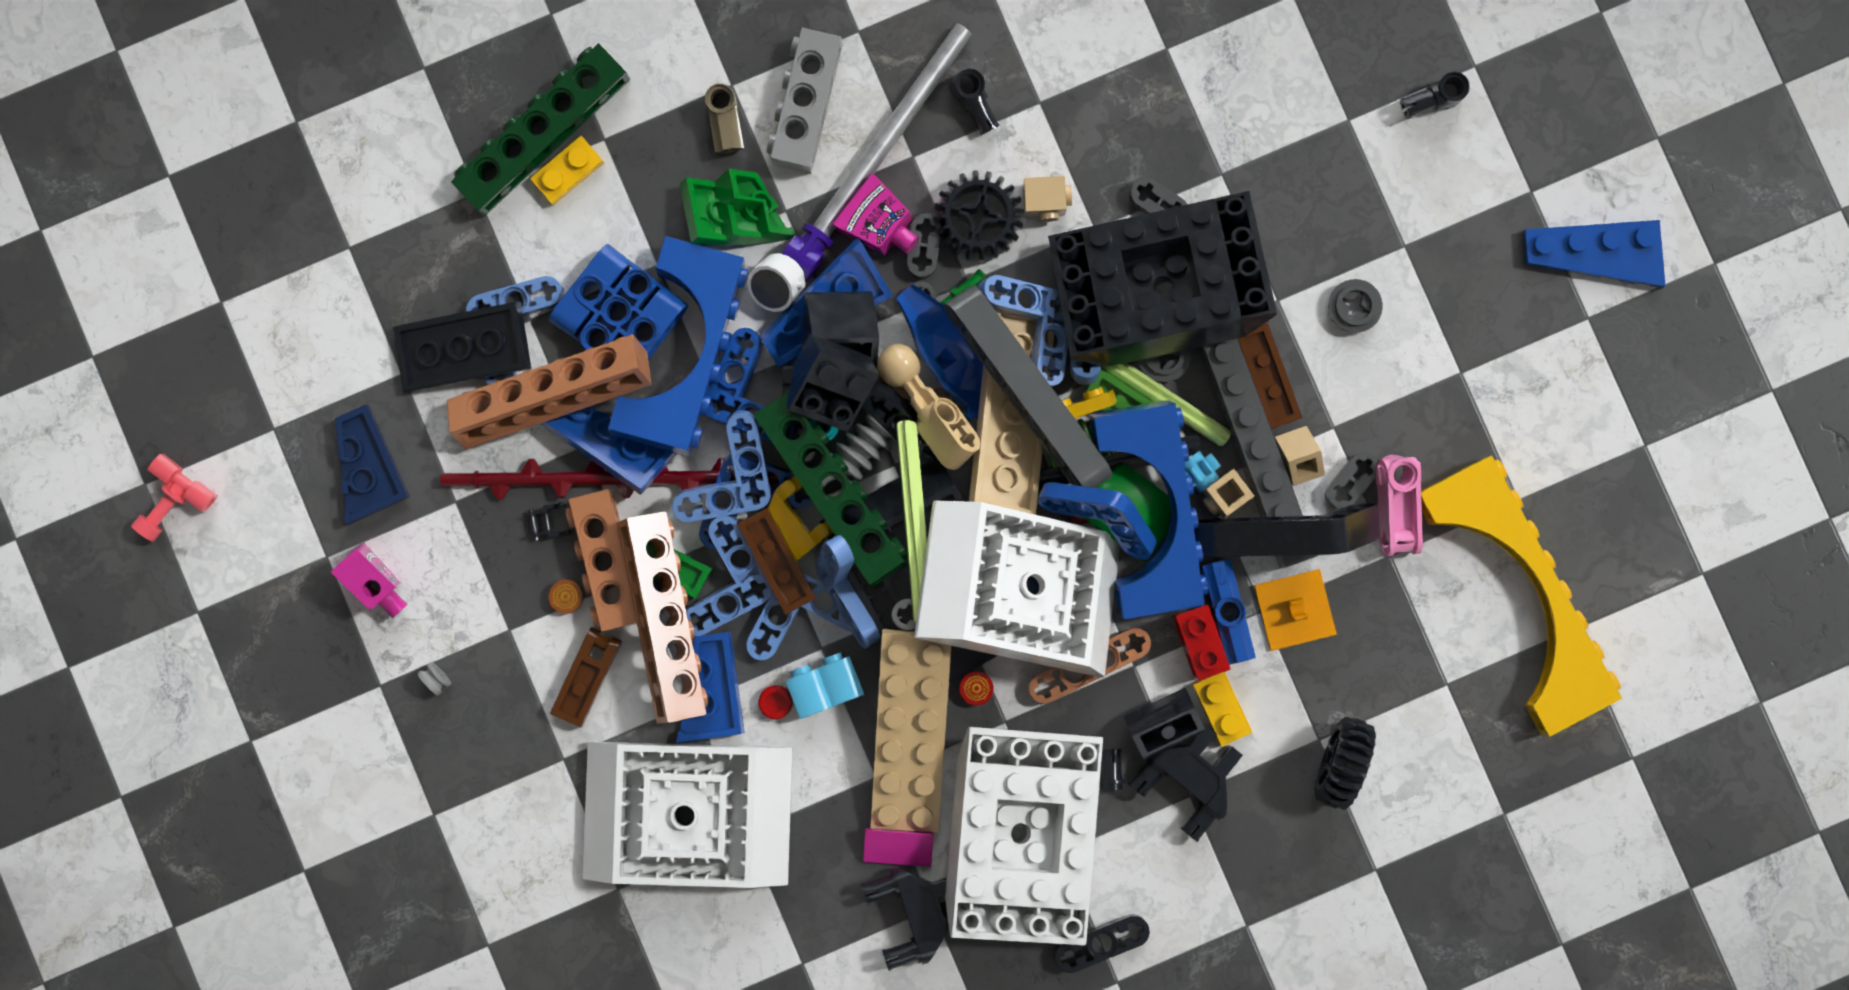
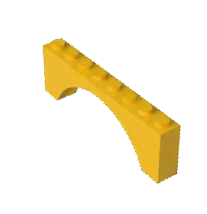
M1491 455L1421 490L1422 514L1428 525H1447L1463 528L1496 543L1517 561L1532 582L1544 612L1547 648L1539 682L1525 707L1540 735L1551 737L1621 700L1622 697L1618 691L1621 689V685L1616 675L1612 671H1607L1602 661L1605 656L1601 647L1595 640L1591 641L1585 629L1588 628V623L1579 610L1575 611L1569 599L1572 598L1569 587L1563 580L1559 581L1553 570L1556 568L1553 557L1547 550L1543 551L1537 540L1540 537L1537 527L1531 520H1526L1521 510L1524 505L1519 494L1514 489L1510 490L1505 480L1507 472L1503 464L1498 459L1494 460Z

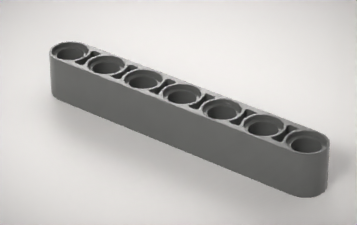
M971 285L945 303L944 309L952 323L1070 484L1097 488L1110 479L1113 474L1103 456L984 294L976 286Z

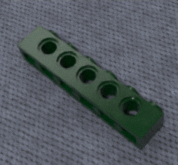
M599 43L594 48L588 47L582 51L577 58L578 63L569 71L563 70L552 81L553 86L545 94L541 92L534 96L528 103V110L520 117H512L504 125V132L496 140L492 138L485 142L479 149L480 155L471 163H463L455 171V178L451 183L484 217L630 81L627 72ZM585 76H595L596 82L594 86L589 89L580 87V82ZM563 98L571 99V106L567 111H556V104L559 100ZM536 122H547V128L542 134L533 135L531 133L532 126ZM513 144H521V154L516 158H508V148ZM489 167H496L497 176L492 181H483V172Z
M786 392L755 413L754 417L836 536L841 535L848 543L854 557V563L869 585L874 588L907 565L902 558L907 552L896 536L889 540L883 531V528L888 524L877 508L871 512L867 508L863 500L868 498V495L857 480L850 483L844 472L849 468L838 452L833 455L830 454L825 446L830 440L819 424L812 428L806 416L788 410L789 393ZM791 425H802L803 434L800 438L796 440L787 439L786 432ZM812 452H819L823 456L821 464L816 468H808L805 465L806 457ZM831 480H839L842 483V489L836 496H827L824 492L825 485ZM850 508L861 510V519L854 525L844 523L843 519L844 513ZM869 536H877L881 540V546L875 553H866L863 550V542Z

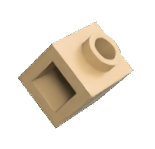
M1065 176L1024 178V216L1039 217L1041 222L1057 221L1059 216H1064L1067 210L1066 206H1072L1071 185L1065 186Z
M1307 426L1275 436L1277 447L1293 486L1325 475L1321 449Z
M1235 469L1228 471L1202 491L1206 497L1202 500L1206 508L1213 516L1219 514L1221 518L1229 516L1254 497V494Z

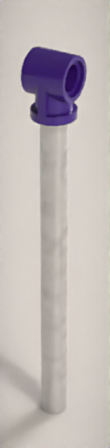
M955 24L814 225L806 223L802 228L804 231L802 236H795L782 252L783 255H787L795 260L802 268L805 282L812 278L825 257V254L822 252L826 247L830 248L833 244V241L829 238L835 230L833 222L869 176L876 172L971 38V32L964 26Z

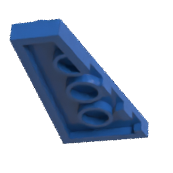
M1660 220L1537 228L1522 231L1525 265L1563 272L1583 273L1586 276L1598 278L1606 277L1632 284L1650 285V287L1661 289L1666 287Z
M858 238L760 335V339L778 367L798 356L801 351L805 292L871 291L875 307L893 296Z
M590 406L540 424L640 495L677 454L611 436L608 427L612 413L608 415L595 409V406Z

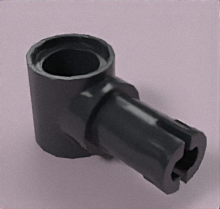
M968 68L953 76L950 81V92L955 99L961 101L964 109L968 108L980 131V135L1000 126L986 101L988 96L984 90L985 80L983 75L976 69ZM962 77H969L974 82L972 94H966L961 90L960 80Z
M1453 71L1445 74L1439 81L1427 85L1426 90L1400 99L1401 109L1407 108L1404 116L1410 119L1433 108L1435 110L1454 108L1469 93V80L1461 72ZM1444 84L1454 85L1457 88L1458 96L1451 97L1447 95L1444 90Z

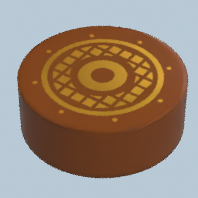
M560 580L551 587L548 596L549 602L557 612L573 613L582 606L584 592L577 582Z

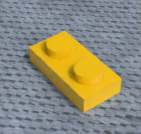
M581 135L530 179L554 206L601 167L604 161Z
M1102 386L1084 392V399L1073 403L1070 397L1061 400L1074 418L1113 406L1117 402L1113 389L1104 392Z
M1225 672L1192 684L1212 730L1217 733L1216 738L1221 747L1253 733Z

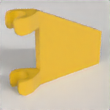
M794 476L786 480L775 490L769 509L798 561L831 535L833 531L825 521L810 532L787 502L789 497L802 488V485Z

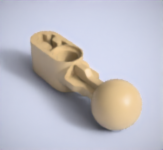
M900 343L886 347L881 352L877 362L880 377L890 386L903 387L911 397L910 403L918 414L917 430L940 463L948 469L956 470L960 468L980 448V439L955 403L946 398H938L932 388L924 385L918 376L921 369V361L917 352L912 347Z

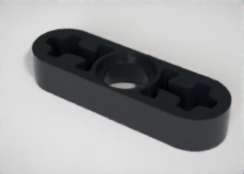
M875 382L863 404L865 411L896 440L897 429L894 418L904 416L910 421L915 422L918 419L915 409L890 385L883 382ZM881 396L885 398L884 402L881 400L877 403L873 401L874 397L877 399ZM920 433L917 434L920 461L929 462L937 459L928 445L925 447L921 446V442L927 443Z
M1129 914L1087 931L1086 947L1092 958L1086 960L1085 953H1082L1075 957L1076 963L1074 965H1070L1068 961L1062 962L1060 958L1065 955L1064 949L1070 947L1073 952H1076L1083 948L1081 945L1058 944L1054 952L1056 964L1064 972L1075 973L1137 948L1148 940L1150 934L1149 926L1141 916ZM1134 922L1136 926L1142 925L1143 929L1138 932L1139 938L1133 939L1131 935L1121 938L1124 945L1118 947L1117 938L1111 929L1117 927L1120 934L1129 929L1128 923ZM1098 934H1106L1111 938V947L1105 953H1098L1092 948V940Z

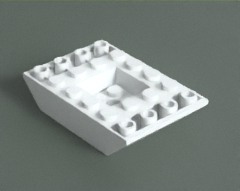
M933 501L914 638L1097 677H1105L1115 593L1114 581H1116L1120 544L1111 538V535L1106 531L992 504L964 501ZM1029 576L1034 577L1039 583V591L1036 595L1031 594L1027 589L1026 582Z
M968 727L957 757L945 892L950 937L1086 945L1103 737ZM1023 823L1027 828V836L1021 842H1014L1011 837V830L1016 824Z
M588 741L583 879L610 884L737 888L788 885L793 747ZM688 806L693 810L694 820L691 824L681 825L677 822L675 812L678 807Z

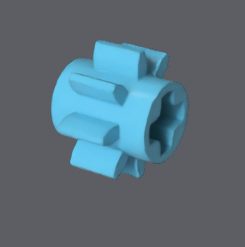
M1198 451L1189 458V461L1184 462L1186 475L1191 476L1193 487L1199 493L1220 478L1215 470L1221 465L1212 453L1204 457Z

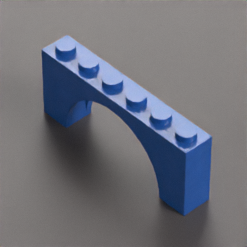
M665 236L656 266L658 277L667 279L681 287L699 307L705 322L706 331L703 351L692 372L685 380L671 390L648 398L634 399L618 396L608 430L611 436L690 457L692 448L698 449L702 438L703 429L698 428L701 416L707 417L711 407L712 397L707 395L711 383L717 384L722 367V365L717 364L720 351L725 353L727 351L731 333L726 332L729 320H736L740 301L735 299L738 289H744L746 286L749 269H745L744 257Z
M1165 400L1088 414L1092 441L1099 452H1127L1146 460L1157 471L1164 482L1170 501L1169 529L1157 554L1140 570L1114 581L1118 613L1126 620L1204 606L1203 595L1208 594V586L1205 575H1200L1199 562L1203 561V551L1200 542L1195 541L1194 529L1198 528V517L1195 508L1190 506L1189 495L1194 494L1192 478L1190 475H1186L1184 462L1189 461V453L1186 442H1181L1179 428L1184 427L1181 408H1176V403Z

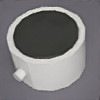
M779 253L766 257L751 271L747 279L749 293L754 301L762 308L773 312L783 311L789 307L805 288L802 268L789 256Z

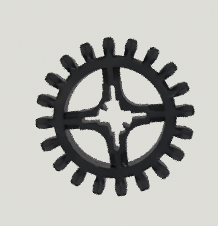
M977 170L972 172V181H968L964 173L960 174V186L950 180L948 187L952 193L941 190L939 193V197L946 203L937 202L934 205L936 211L944 213L933 217L935 223L944 224V226L936 230L938 236L949 235L944 240L943 246L947 248L956 243L957 245L953 251L955 256H959L962 249L967 250L966 261L972 260L973 252H979V261L985 262L986 251L990 252L993 259H997L998 251L996 247L999 246L1007 253L1010 250V246L1006 239L1011 242L1018 241L1019 236L1011 229H1023V223L1014 220V218L1023 217L1024 209L1013 208L1021 203V197L1009 198L1015 187L1009 185L1003 190L1001 187L1004 183V177L999 176L996 182L992 183L990 182L992 172L989 171L985 174V180H979ZM979 191L974 203L970 205H954L963 195ZM989 193L1000 200L1005 208L1007 217L999 216L998 212L992 211L989 208ZM983 202V216L987 215L988 219L982 218L981 222L978 223L977 230L974 231V217L969 215L976 214L980 203ZM950 215L958 217V220H962L969 225L968 239L962 237L955 230ZM997 226L1003 227L1000 234L993 239L978 242L979 236L984 229L997 228Z
M1346 716L1337 723L1328 740L1317 771L1318 775L1314 789L1316 800L1323 802L1326 806L1346 810L1353 804L1359 790L1362 789L1374 755L1373 750L1376 745L1374 726L1358 718Z

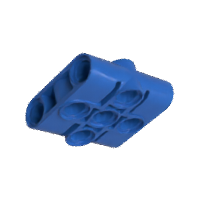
M606 244L595 255L556 305L548 321L586 350L593 348L590 345V338L595 332H604L606 335L604 344L632 334L637 338L639 328L644 325H650L654 330L652 338L645 342L639 341L647 351L649 361L683 317L689 305L610 244ZM642 278L647 280L646 291L641 294L632 293L631 285L636 279ZM590 285H598L600 288L599 296L591 301L585 300V289ZM615 306H626L627 314L622 320H611L610 313Z

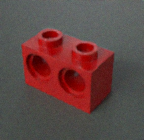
M1209 605L1199 606L1172 616L1194 680L1200 681L1231 670Z

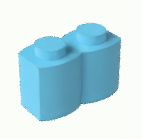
M840 652L822 659L824 666L811 671L810 666L806 665L790 672L792 678L786 680L800 719L864 695L850 656L843 658Z

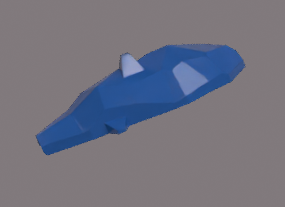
M911 285L897 297L896 301L910 328L918 356L943 390L966 409V418L968 420L974 418L978 420L983 364L948 317L944 305L916 285Z

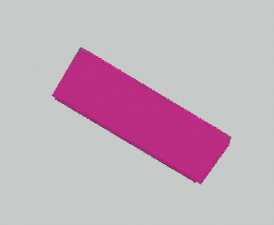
M866 827L863 862L931 867L934 833Z

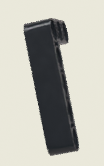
M1363 503L1346 506L1326 515L1198 520V528L1194 529L1195 541H1199L1201 544L1203 557L1334 555L1350 552L1380 539L1377 504Z

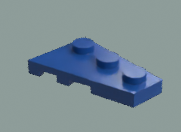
M731 632L695 637L693 649L700 659L701 672L698 674L701 687L707 693L708 705L705 707L706 715L682 720L676 743L745 733Z

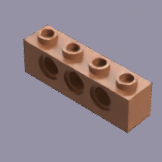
M606 489L569 499L570 507L566 508V516L570 528L576 527L579 540L574 541V547L578 560H584L587 573L582 574L586 593H592L595 606L590 607L595 627L600 626L601 632H607L637 624L617 527L620 517L613 491ZM595 519L601 520L604 525V531L598 538H592L588 534V525ZM603 552L609 553L612 557V565L606 571H600L596 566V558ZM616 585L621 595L618 602L611 605L606 602L604 591L608 586Z

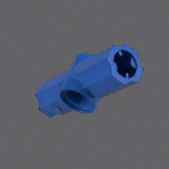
M1231 559L1201 566L1207 581L1208 595L1212 607L1211 614L1216 622L1218 634L1229 665L1255 659L1256 656L1245 617L1246 607L1241 601ZM1226 602L1232 603L1237 609L1236 617L1230 622L1225 621L1220 615L1221 606Z

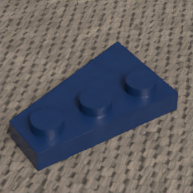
M365 404L335 418L338 455L341 460L343 480L341 487L346 511L344 513L345 525L353 524L410 498L370 406Z

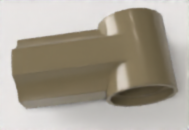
M723 83L714 84L707 89L705 103L708 108L715 153L728 154L738 152L745 148L737 108V98L728 85ZM718 94H727L730 96L729 105L723 109H717L713 106L714 98Z

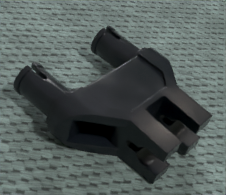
M1205 724L1203 725L1206 731L1193 736L1186 745L1170 747L1146 758V764L1132 781L1128 783L1133 790H1137V793L1145 799L1148 792L1162 775L1167 776L1169 774L1199 799L1198 804L1200 806L1184 826L1180 828L1196 842L1199 841L1200 837L1215 819L1220 820L1226 816V776L1243 756L1233 746L1229 745L1213 765L1200 756L1201 753L1217 735L1216 732Z
M895 867L892 868L889 876L861 884L864 894L878 890L864 895L867 905L895 895L898 898L901 897L913 934L910 942L882 950L883 956L887 960L885 962L888 971L916 961L924 965L933 958L949 930L947 912L942 913L938 900L939 897L945 896L947 877L930 882L911 872Z

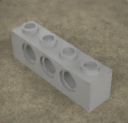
M803 27L800 37L794 36L790 50V56L795 57L792 70L786 69L782 88L787 89L784 102L778 101L774 121H778L779 124L776 134H770L766 153L771 154L770 158L773 165L812 173L843 46L841 36ZM809 61H815L821 66L815 74H806L802 68ZM807 93L813 97L812 102L806 107L797 106L794 101L799 94ZM798 125L805 129L804 135L796 140L790 139L786 135L788 129Z

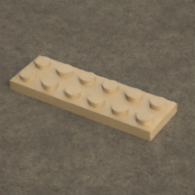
M995 310L1031 358L1036 320ZM1046 331L1044 340L1050 348H1053L1054 333ZM983 365L976 430L980 439V448L974 453L969 502H983L1036 515L1043 445ZM1047 366L1043 367L1042 372L1046 373L1047 378H1049L1050 372L1047 370Z
M883 629L871 828L939 833L951 645L914 638L915 631Z

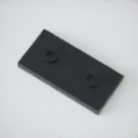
M515 301L393 327L403 393H414L531 369L521 302Z

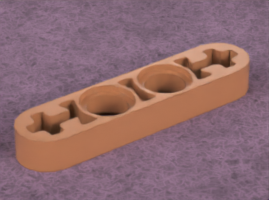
M1131 628L1109 638L1108 649L1114 654V662L1110 667L1106 668L1105 675L1142 658L1148 653L1151 647V640L1146 631L1140 628ZM1134 634L1135 637H1143L1144 642L1140 644L1141 651L1136 652L1135 649H1129L1123 652L1127 659L1121 661L1120 653L1113 645V642L1119 640V645L1123 646L1130 642L1129 635ZM1050 667L1032 677L1028 690L1033 700L1046 704L1101 677L1084 674L1081 681L1071 683L1065 678L1064 669ZM1058 670L1060 680L1067 688L1060 691L1059 685H1056L1049 689V697L1045 698L1043 694L1036 695L1034 689L1039 687L1037 681L1042 678L1046 683L1055 680L1056 678L1052 675V672Z

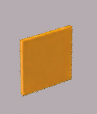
M1320 569L1254 585L1270 651L1337 635Z

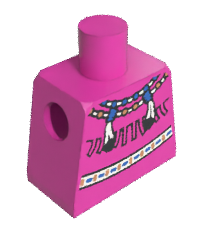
M873 173L833 222L839 234L852 241L858 238L864 247L883 256L894 245L908 254L919 241V237L907 229L913 220L910 211Z
M365 543L352 551L331 571L370 611L379 604L394 618L408 605L394 591L400 584V581ZM370 580L377 581L380 584V591H375L371 588Z

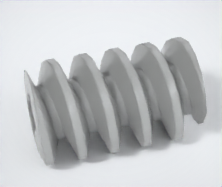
M869 414L864 416L867 427L858 423L855 425L857 437L850 433L845 434L848 446L838 442L835 444L839 455L849 468L844 472L849 481L851 476L859 480L863 478L859 470L860 467L868 470L872 469L869 461L870 457L879 461L882 459L878 450L880 447L887 451L892 450L888 441L892 437Z

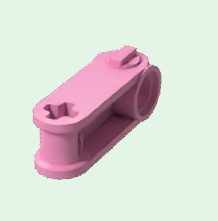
M1391 454L1379 460L1376 465L1380 549L1384 557H1392L1394 553L1409 551L1412 554H1420L1423 547L1421 462L1417 461L1415 457H1402ZM1402 466L1403 475L1398 481H1395L1394 471L1397 467Z

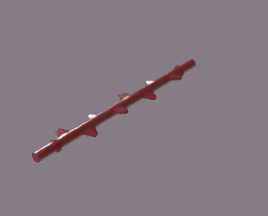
M718 458L711 471H669L666 466L650 485L679 484L681 490L698 487L699 484H715L725 458ZM528 459L521 472L479 473V471H474V473H441L440 475L441 487L474 486L479 488L480 486H489L497 500H503L511 486H552L558 498H565L573 485H616L623 498H630L634 492L633 489L609 472H605L603 468L592 460L584 472H542L535 459ZM732 470L730 481L736 480L734 470ZM767 472L769 483H779L776 474Z

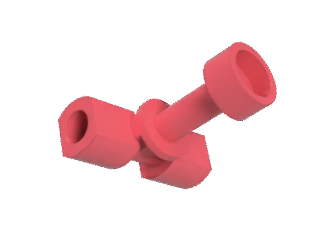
M159 454L147 470L164 482L161 490L165 495L147 517L139 515L131 527L147 540L154 542L162 532V529L158 526L176 502L184 504L188 501L200 511L206 512L215 502L218 495L200 481L192 482L181 473L183 471L182 467L165 454Z

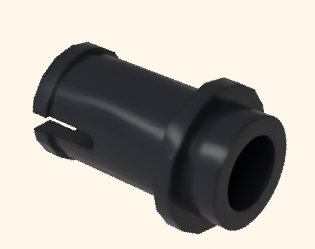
M1121 749L1102 750V781L1099 783L1102 784V791L1123 790L1122 783H1126V780H1122Z

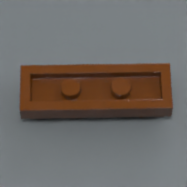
M1268 323L1263 324L1246 337L1238 338L1270 428L1274 429L1303 418Z
M769 507L737 523L785 615L816 599L809 582Z

